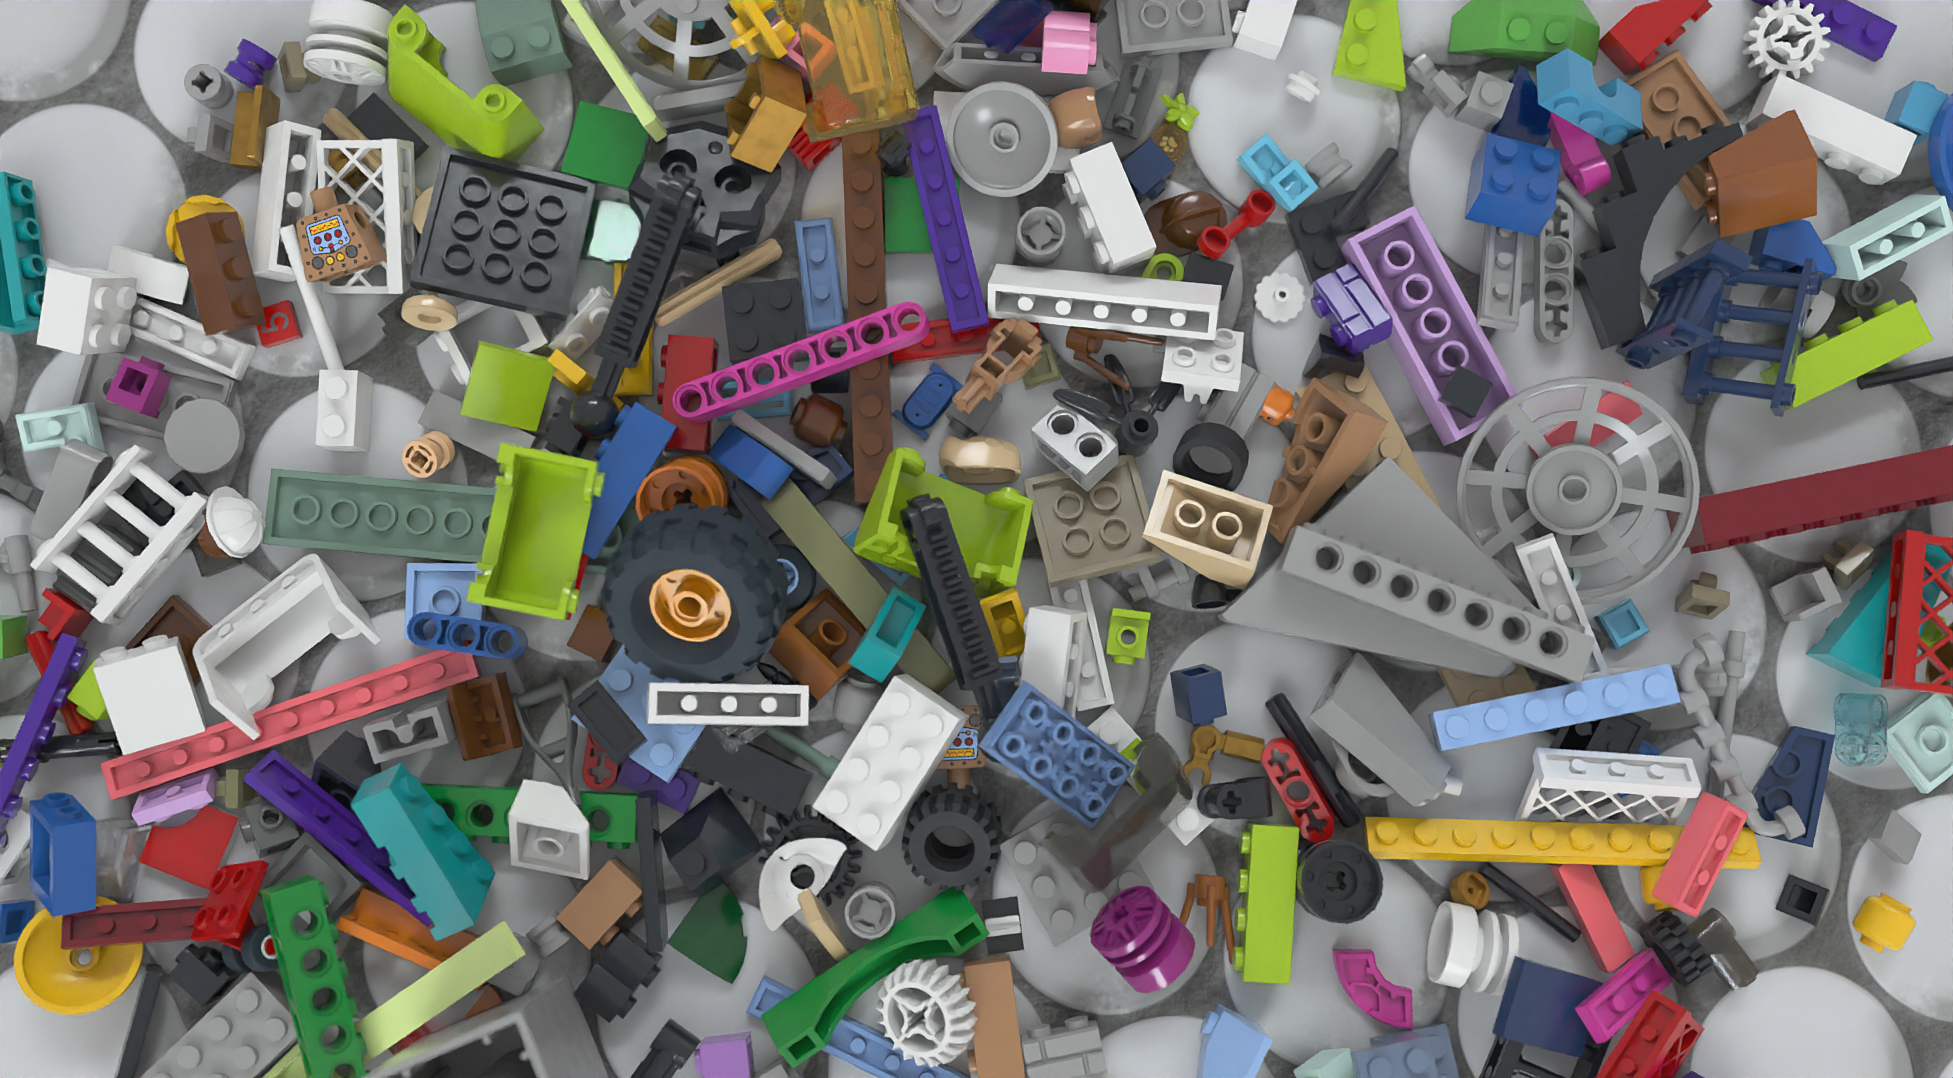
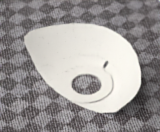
M825 838L801 839L785 844L771 855L762 870L759 885L760 908L764 923L770 931H776L787 918L801 909L797 894L806 889H798L792 884L790 879L792 869L800 864H806L813 869L815 880L809 888L816 896L829 880L840 857L847 849L845 844L837 840Z

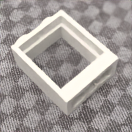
M467 300L455 306L458 313L456 325L494 305ZM514 310L529 339V342L516 348V350L541 356L553 352L554 350L548 347L551 343L549 340L550 336L539 315ZM453 329L433 332L440 348L444 352L449 351L455 362L450 365L454 376L461 385L465 383L467 385L472 365Z

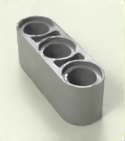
M73 438L69 440L57 456L31 523V535L43 541L53 538L110 473L113 464L112 456L78 439Z

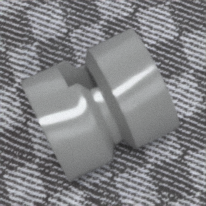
M1034 207L1026 211L1019 220L1016 232V250L1019 257L1025 263L1034 267H1045L1054 263L1062 252L1066 236V225L1062 216L1048 207Z
M1769 286L1762 296L1758 307L1793 311L1798 289ZM1820 290L1819 295H1812L1802 338L1809 339L1822 328L1834 308L1835 297Z
M870 881L858 886L850 896L845 909L846 922L851 931L861 938L867 939L878 938L887 933L893 925L897 913L896 895L890 887L881 882Z

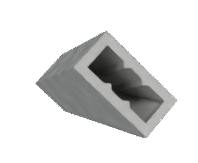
M1357 652L1335 669L1309 718L1414 807L1427 799L1431 801L1437 799L1447 786L1444 780L1451 765L1366 659Z

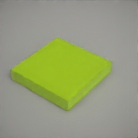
M479 340L460 408V415L537 432L555 366L547 361L549 357Z

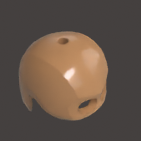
M1094 87L1069 90L1052 99L1048 107L1057 124L1059 147L1079 149L1089 147L1100 141L1102 137L1101 120L1097 110Z

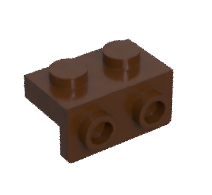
M506 672L446 687L449 708L463 761L487 757L524 746Z

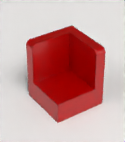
M46 588L41 594L51 603L38 621L51 630L47 637L54 642L59 641L62 633L79 638L94 618L88 611L56 589Z

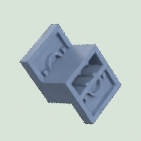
M1444 1022L1369 1038L1370 1047L1350 1051L1355 1078H1459L1447 1023Z

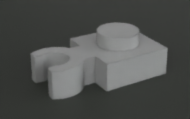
M1424 53L1420 54L1406 70L1411 78L1423 85L1424 89L1422 92L1446 117H1449L1468 97L1464 93L1460 81L1454 76L1448 75L1443 69L1438 72L1431 59Z

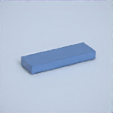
M832 217L795 221L808 333L823 332L845 324Z

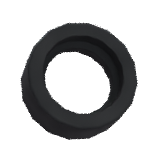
M1211 422L1196 424L1188 429L1181 438L1173 455L1172 468L1175 474L1232 492L1238 487L1247 469L1249 451L1245 441L1236 431L1229 427ZM1201 446L1214 448L1222 452L1230 460L1232 469L1229 472L1219 474L1207 472L1192 460L1189 452L1192 448Z

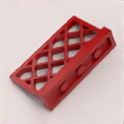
M1905 530L1893 535L1880 688L1905 689L1953 696V667L1948 670L1933 653L1948 641L1953 644V630L1951 631L1937 615L1939 611L1953 602V590L1940 576L1941 573L1953 565V538L1925 535L1924 532ZM1926 545L1940 546L1951 559L1935 570L1925 559ZM1925 571L1929 576L1923 580ZM1932 580L1948 597L1933 609L1922 598L1923 587ZM1921 609H1922L1923 612L1925 613V615L1920 618ZM1929 619L1945 635L1931 647H1928L1919 637V627ZM1918 648L1922 651L1919 656H1917ZM1925 658H1928L1942 674L1930 684L1915 682L1916 665ZM1947 680L1951 684V686H1945L1940 684Z
M1652 989L1595 1078H1674L1705 1028L1691 1017L1692 1014L1687 1009Z

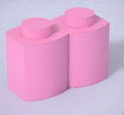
M1045 10L1042 72L1087 75L1088 65H1095L1097 52V23H1090V13Z

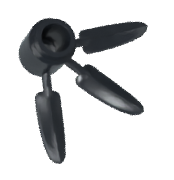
M1112 354L1105 355V367L1131 386L1129 378L1118 358ZM1108 380L1115 403L1123 407L1125 414L1123 419L1110 413L1112 407L1109 403L1091 395L1063 388L1053 392V397L1057 401L1099 422L1109 420L1118 424L1119 426L1114 433V437L1118 442V451L1123 455L1128 454L1139 457L1147 452L1158 435V423L1153 415L1157 410L1163 412L1168 408L1183 384L1161 381L1148 398V403L1151 407L1146 412L1143 410L1131 411L1129 404L1135 401L1132 386L1129 391H1125Z

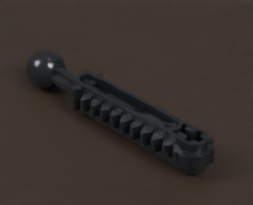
M675 172L673 177L664 174L657 184L593 353L603 357L591 390L579 394L571 404L570 419L574 428L583 436L601 438L611 433L616 425L614 423L619 416V409L613 397L625 367L628 369L637 367L687 234L700 205L702 190L694 187L696 179L680 172Z
M929 493L908 499V507L900 511L902 526L908 537L959 688L962 691L972 690L983 720L977 733L978 748L991 762L1002 764L981 749L979 744L1003 711L994 681L1003 678L1004 674L955 536L948 510L940 497L931 499Z

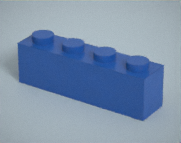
M635 402L632 408L628 405L624 406L614 425L619 427V430L613 440L605 438L594 455V458L599 460V472L606 473L601 497L594 495L582 551L594 560L601 553L636 496L642 481L649 475L678 428L638 402Z

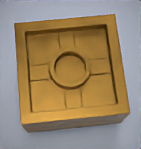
M760 54L756 62H750L745 69L747 77L735 98H729L724 106L728 128L727 142L730 148V156L772 173L807 116L801 72Z

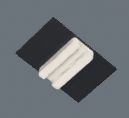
M1017 896L982 901L984 925L990 933L986 937L988 955L1024 950Z

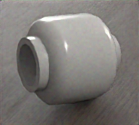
M853 673L849 675L848 679H843L837 685L833 704V716L843 723V728L847 731L860 732L885 692L884 688L878 684L879 681L869 675Z

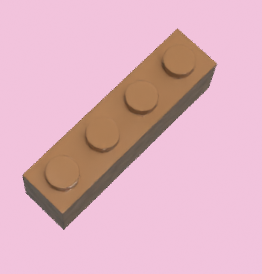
M1009 954L964 960V971L957 972V975H960L958 983L961 988H970L967 994L968 1000L976 1002L974 1009L970 1012L978 1018L975 1025L972 1026L976 1032L973 1035L974 1049L967 1050L970 1074L977 1073L978 1078H1025Z

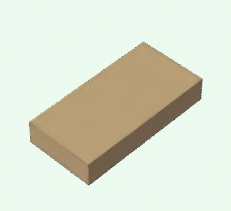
M808 888L797 894V899L807 925L831 956L837 961L849 956L850 954L839 926L812 890Z

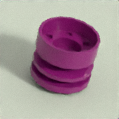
M1134 886L1112 897L1099 911L1090 931L1091 944L1115 967V970L1136 992L1141 993L1159 991L1173 983L1185 971L1195 949V940L1192 932L1170 911V908L1149 886Z

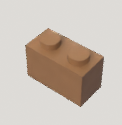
M616 856L600 869L561 911L556 919L589 950L599 942L605 947L621 930L616 925L617 922L625 914L631 918L643 906L641 878Z

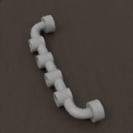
M1710 633L1694 639L1693 644L1695 648L1685 654L1679 664L1678 676L1683 691L1678 693L1681 701L1678 704L1686 715L1694 712L1698 720L1699 726L1691 729L1692 734L1701 749L1704 750L1710 747L1714 754L1715 760L1708 763V768L1718 784L1727 782L1732 793L1725 796L1724 800L1748 813L1745 822L1751 830L1759 835L1774 837L1784 834L1787 839L1791 840L1805 834L1806 830L1801 818L1790 805L1774 811L1775 820L1766 821L1760 816L1757 810L1758 804L1741 776L1742 770L1740 765L1731 754L1725 742L1726 736L1717 720H1715L1709 708L1708 697L1695 678V669L1698 664L1703 662L1709 668L1724 661L1723 651L1717 640Z

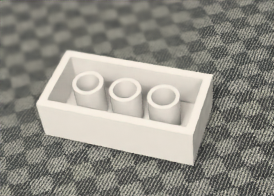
M908 674L894 676L814 803L813 808L873 850L878 851L885 847L895 835L969 718V715Z

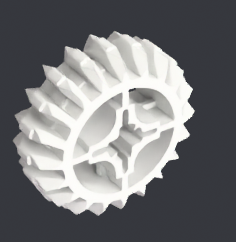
M919 959L907 964L904 963L886 977L883 981L884 985L877 992L881 999L875 1008L883 1013L877 1023L885 1025L887 1029L883 1037H891L894 1041L892 1050L902 1049L904 1060L914 1057L917 1066L928 1063L932 1068L941 1063H949L966 1050L969 1045L968 1042L976 1033L972 1026L975 1025L978 1018L970 1012L974 1009L976 1002L967 1000L966 997L970 988H961L958 983L960 975L951 977L948 965L938 968L935 959L926 962Z

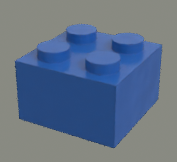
M1487 133L1472 160L1465 219L1538 237L1555 211L1561 151Z

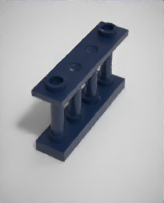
M1717 238L1655 274L1648 288L1657 292L1660 299L1646 325L1647 331L1618 345L1615 352L1624 356L1625 362L1635 368L1650 369L1710 342L1714 334L1701 328L1699 325L1719 285L1747 271L1753 256Z
M1805 258L1802 274L1747 269L1744 273L1719 285L1699 325L1701 328L1713 333L1714 336L1710 342L1692 349L1681 394L1687 403L1704 405L1705 396L1711 395L1712 392L1771 400L1770 409L1773 414L1783 417L1785 406L1791 407L1793 405L1796 394V384L1791 383L1811 297L1812 295H1819L1822 285L1823 273L1818 272L1814 259ZM1739 283L1798 289L1793 311L1735 305L1732 300H1729L1732 286L1737 287ZM1732 319L1789 326L1785 346L1780 348L1724 341V337L1720 336L1723 322L1728 323ZM1728 356L1780 363L1776 384L1771 385L1716 377L1715 373H1711L1714 359Z

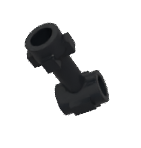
M897 130L891 136L887 134L878 144L879 149L875 152L878 159L885 165L883 172L889 177L904 176L909 170L906 158L909 156L908 151L912 144Z

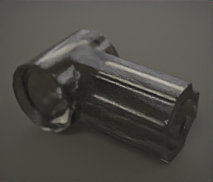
M1710 908L1688 925L1689 931L1697 936L1699 944L1705 947V953L1712 960L1713 969L1728 989L1735 991L1739 988L1747 987L1756 980V976L1760 971L1734 938L1736 931L1731 923L1718 910Z

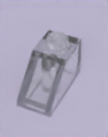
M116 817L96 820L97 895L133 901L142 863L138 862L149 837L152 825L144 824L138 826L135 821Z

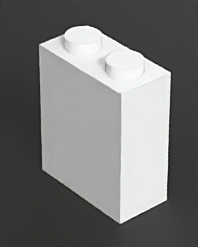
M167 635L151 637L142 642L143 646L126 650L125 646L111 648L100 654L101 658L95 660L93 670L123 755L205 732L206 718L178 636L169 639Z

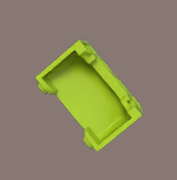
M405 4L392 18L388 26L389 94L400 106L450 147L517 162L543 132L544 127L524 101L501 84H491L484 87L472 99L446 77L449 74L443 68L440 60L441 54L447 48L431 34L422 18Z
M500 442L496 462L501 463L500 473H504V477L496 475L495 483L497 484L486 540L481 562H477L476 570L483 571V575L477 574L475 582L470 581L466 601L566 620L569 613L576 614L581 590L574 588L594 495L601 497L606 473L599 472L598 462Z
M898 447L890 452L856 534L853 552L862 558L921 579L908 537L902 526L900 511L908 507V499L929 493L931 499L940 497L948 510L949 518L977 598H987L1015 586L1034 500L1022 496L1020 491L1010 487H1001L999 491L985 495L926 472V461L920 457V453L917 450Z

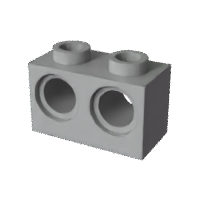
M1061 402L1031 428L1034 448L1087 492L1119 463L1118 442L1116 438L1104 428L1099 430L1091 423L1088 416ZM1062 429L1071 430V432L1066 435L1057 434V432ZM1087 452L1099 453L1098 456L1093 458L1083 456Z

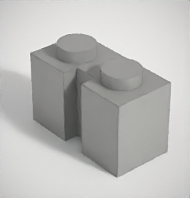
M448 698L420 705L409 714L407 709L377 717L362 727L374 764L445 745L457 737Z

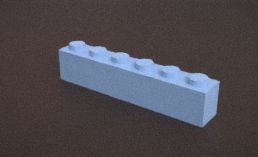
M1669 663L1582 681L1581 683H1572L1432 712L1428 717L1435 746L1439 752L1664 707L1681 701L1671 664Z

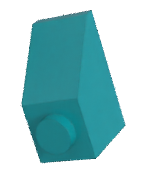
M893 587L862 636L848 663L882 683L900 659L927 606L898 588Z

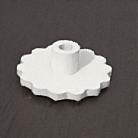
M1274 272L1271 276H1265L1262 279V283L1256 286L1257 293L1253 297L1257 302L1255 307L1261 312L1263 318H1269L1272 323L1278 321L1286 323L1289 319H1295L1297 313L1303 310L1302 303L1306 299L1302 294L1304 288L1298 284L1297 278L1290 277L1287 273L1280 275Z

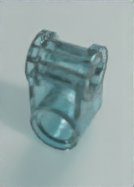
M1838 694L1833 706L1835 718L1834 750L1836 757L1847 766H1874L1882 763L1888 752L1887 720L1889 710L1886 698L1881 694ZM1851 746V750H1845V747ZM1871 748H1877V751L1871 752Z

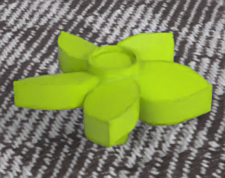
M1183 92L1178 94L1174 100L1163 94L1160 99L1169 108L1165 114V119L1170 123L1177 121L1180 128L1189 132L1193 128V120L1200 112L1195 107L1186 105Z

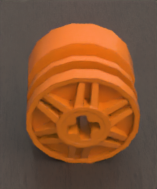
M685 454L671 458L642 481L636 493V512L640 522L645 516L658 509L660 511L664 509L671 510L674 505L697 503L699 509H707L709 505L727 509L729 505V486L725 475L715 463L697 455ZM687 489L693 493L689 502L683 498Z

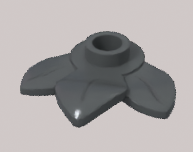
M1901 260L1860 281L1846 279L1842 285L1843 300L1846 304L1855 308L1856 317L1860 316L1862 321L1875 316L1872 309L1895 299L1897 305L1909 300H1913L1915 304L1917 303V298L1912 290L1900 281L1907 267V263ZM1863 283L1865 291L1861 296H1857L1856 287L1858 284Z

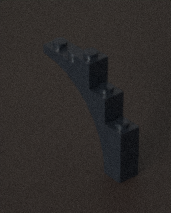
M1723 121L1701 129V136L1688 141L1687 136L1682 135L1663 143V145L1659 135L1646 140L1644 134L1622 142L1623 149L1612 156L1626 196L1623 190L1600 199L1602 205L1594 209L1592 213L1606 252H1604L1602 246L1579 254L1582 261L1574 264V277L1601 350L1631 340L1647 331L1640 305L1639 271L1643 246L1653 218L1670 190L1694 165L1709 154L1744 136L1739 122L1725 127Z

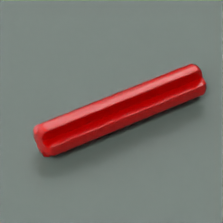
M46 630L36 631L25 637L26 646L42 677L56 648L53 641L47 637L49 633ZM70 680L69 685L72 686L73 689L75 686L72 680ZM69 699L63 708L58 707V711L70 735L85 734L93 729V723L90 719L82 716L76 710L78 705Z

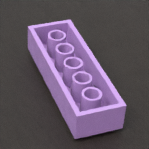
M1415 205L1349 238L1341 246L1340 250L1346 265L1352 263L1356 266L1392 317V333L1386 340L1443 446L1476 431L1492 411L1505 400L1517 394L1481 326L1476 324L1477 319ZM1458 365L1493 383L1476 416L1472 419L1438 401L1451 374Z

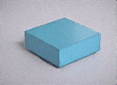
M1631 598L1623 600L1594 617L1613 650H1618L1650 632Z

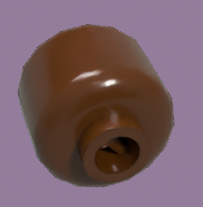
M816 393L809 395L806 399L801 397L789 420V424L793 426V434L797 439L819 448L828 447L832 441L839 443L846 431L848 422L842 420L844 410L840 404Z

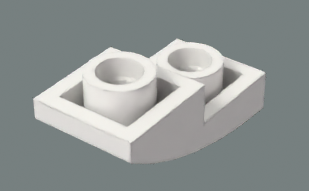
M112 245L107 271L136 278L135 290L137 293L180 305L184 303L189 282V273L186 265L155 258L152 254Z

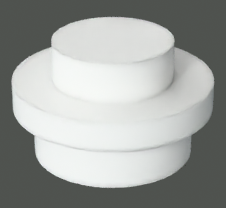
M1302 70L1297 75L1289 73L1287 77L1289 82L1285 87L1289 93L1308 104L1311 103L1314 97H1319L1321 91L1316 87L1319 83L1316 78Z

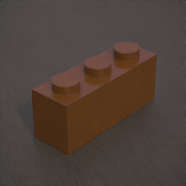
M209 212L175 223L205 336L237 333L267 324L238 213Z

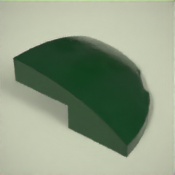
M722 881L706 895H701L666 943L704 969L733 984L745 960L748 937L743 936L741 917L744 915V912L729 886Z

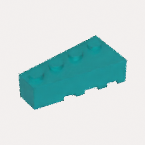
M1926 545L1925 559L1935 570L1951 559L1940 546ZM1892 548L1871 572L1872 577L1863 588L1858 589L1849 601L1851 603L1839 618H1834L1825 629L1827 633L1818 644H1813L1806 653V655L1874 688H1880ZM1952 566L1940 574L1944 581H1946ZM1925 571L1923 580L1929 576ZM1933 580L1922 589V598L1932 609L1941 592V589ZM1921 609L1920 618L1925 615V613L1923 612L1922 609ZM1927 621L1919 627V637H1921Z
M402 763L364 780L351 806L377 848L386 847L389 852L390 868L396 878L399 880L404 877L416 896L411 899V902L418 913L426 911L434 926L429 930L435 940L439 941L475 925L495 876V871L490 863L477 852L467 836L454 825L445 814L444 809L430 797L421 786L417 777L412 775Z

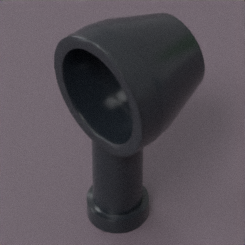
M1202 574L1196 575L1191 593L1192 608L1214 609L1224 607L1230 604L1244 590L1227 589L1224 583L1209 579Z

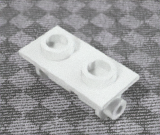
M601 285L596 289L591 288L588 295L576 306L579 313L575 315L571 312L567 316L566 321H562L557 328L551 331L553 335L549 338L551 343L548 347L554 351L556 349L560 350L572 361L576 362L601 335L613 300L609 299L610 293Z

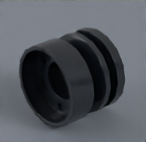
M1326 840L1312 843L1298 854L1295 899L1306 912L1331 923L1350 924L1363 920L1375 910L1383 892V875L1379 863L1367 849L1354 842ZM1338 872L1336 880L1340 883L1337 888H1327L1329 881L1325 877L1326 874H1336Z

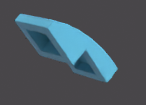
M1268 133L1260 137L1236 158V161L1249 176L1289 212L1293 211L1319 188L1296 158L1291 162L1288 160Z

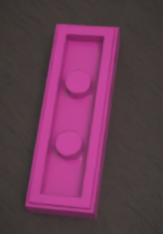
M1653 948L1643 949L1582 1001L1575 1010L1596 1044L1606 1042L1637 1014L1652 989L1661 993L1673 980Z

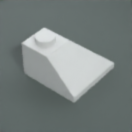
M524 779L508 814L511 865L588 880L590 875L589 823L562 786Z

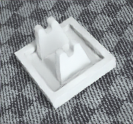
M1220 328L1216 330L1215 341L1166 336L1161 381L1184 384V397L1187 402L1192 401L1193 395L1198 394L1200 395V403L1206 404L1213 388L1238 392L1241 379L1244 332Z

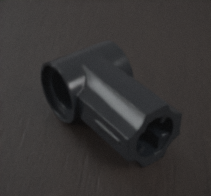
M670 1018L650 1045V1052L639 1064L631 1078H672L677 1069H682L701 1040Z

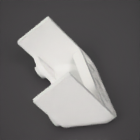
M310 554L301 558L204 633L194 645L193 656L210 705L253 740L260 736L253 714L266 708L272 701L274 692L272 678L332 632L338 639L353 638L362 632L374 645L381 641L366 610L318 555Z

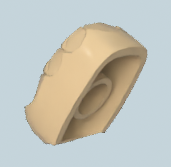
M949 436L941 444L939 466L954 483L963 485L1008 484L1017 481L1021 475L1020 451L1010 442L985 436L971 437L967 440Z

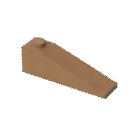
M1314 377L1294 412L1291 423L1297 424L1292 443L1291 446H1284L1281 456L1287 458L1281 478L1274 481L1268 504L1273 505L1267 531L1284 545L1291 528L1295 526L1303 527L1304 522H1308L1370 455L1388 423L1367 404Z

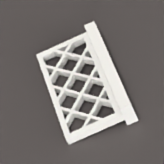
M400 139L316 140L318 189L333 187V190H335L339 184L351 197L347 204L360 205L370 216L369 221L372 227L377 223L385 232V242L382 246L387 254V262L381 264L386 269L387 286H376L366 276L371 269L368 268L354 273L355 275L345 286H335V280L323 283V293L419 294L418 288L410 287V278L418 250L417 229L412 221V209L416 201L414 142ZM329 149H340L350 159L338 174L328 164ZM350 149L359 150L356 152V154H354ZM371 149H381L382 165L373 173L361 160ZM356 166L369 178L357 193L346 181L342 180ZM374 185L383 193V204L376 212L363 200ZM360 280H361L366 286H356V285H357V284L360 282Z
M1536 747L1532 757L1535 769L1515 820L1675 825L1687 799L1697 798L1702 787L1692 758ZM1540 788H1554V789H1552V790L1547 791V792L1544 793ZM1578 790L1592 791V792H1589V793H1587V794H1585V795H1582ZM1617 793H1627L1629 795L1621 798ZM1569 794L1574 798V800L1561 806L1554 803V801ZM1655 796H1669V797H1667V798L1662 799V800L1659 801ZM1607 797L1613 801L1598 809L1592 805ZM1645 800L1651 803V805L1635 812L1630 808ZM1543 806L1550 810L1541 815L1530 814L1532 811ZM1583 808L1588 812L1580 817L1568 816ZM1621 811L1626 814V816L1617 820L1606 819ZM1658 814L1664 816L1661 823L1644 822Z

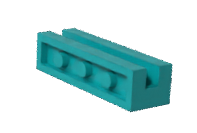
M0 172V332L18 335L39 329L47 266L44 261L41 228L38 222L35 202L36 194L33 189L32 180L7 172Z

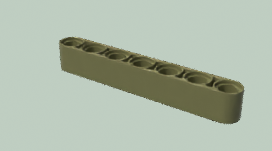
M788 476L771 500L764 496L759 502L867 629L888 596V593ZM916 627L896 664L904 674H908L936 694H939L956 680V676L952 668Z

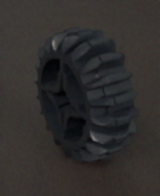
M806 804L804 806V817L800 816L796 808L792 813L791 822L785 816L776 818L781 830L772 826L766 829V833L774 841H761V848L771 852L770 855L760 856L758 862L766 864L771 855L782 846L786 836L791 842L807 839L804 834L801 835L796 828L812 825L827 830L830 834L824 837L825 839L837 840L847 847L842 854L839 874L836 877L831 874L827 883L816 895V897H821L823 904L828 907L832 904L830 892H833L839 899L845 897L846 893L841 887V883L851 888L855 885L856 881L847 873H860L862 867L859 864L852 863L851 859L861 858L863 851L860 849L851 850L850 845L859 842V839L855 836L847 838L845 835L847 831L840 828L832 820L826 819L825 815L819 811L818 816H813L812 805ZM806 864L802 865L799 869L795 866L790 874L792 884L798 889L809 888L795 883L792 879L805 872L815 875L813 869Z

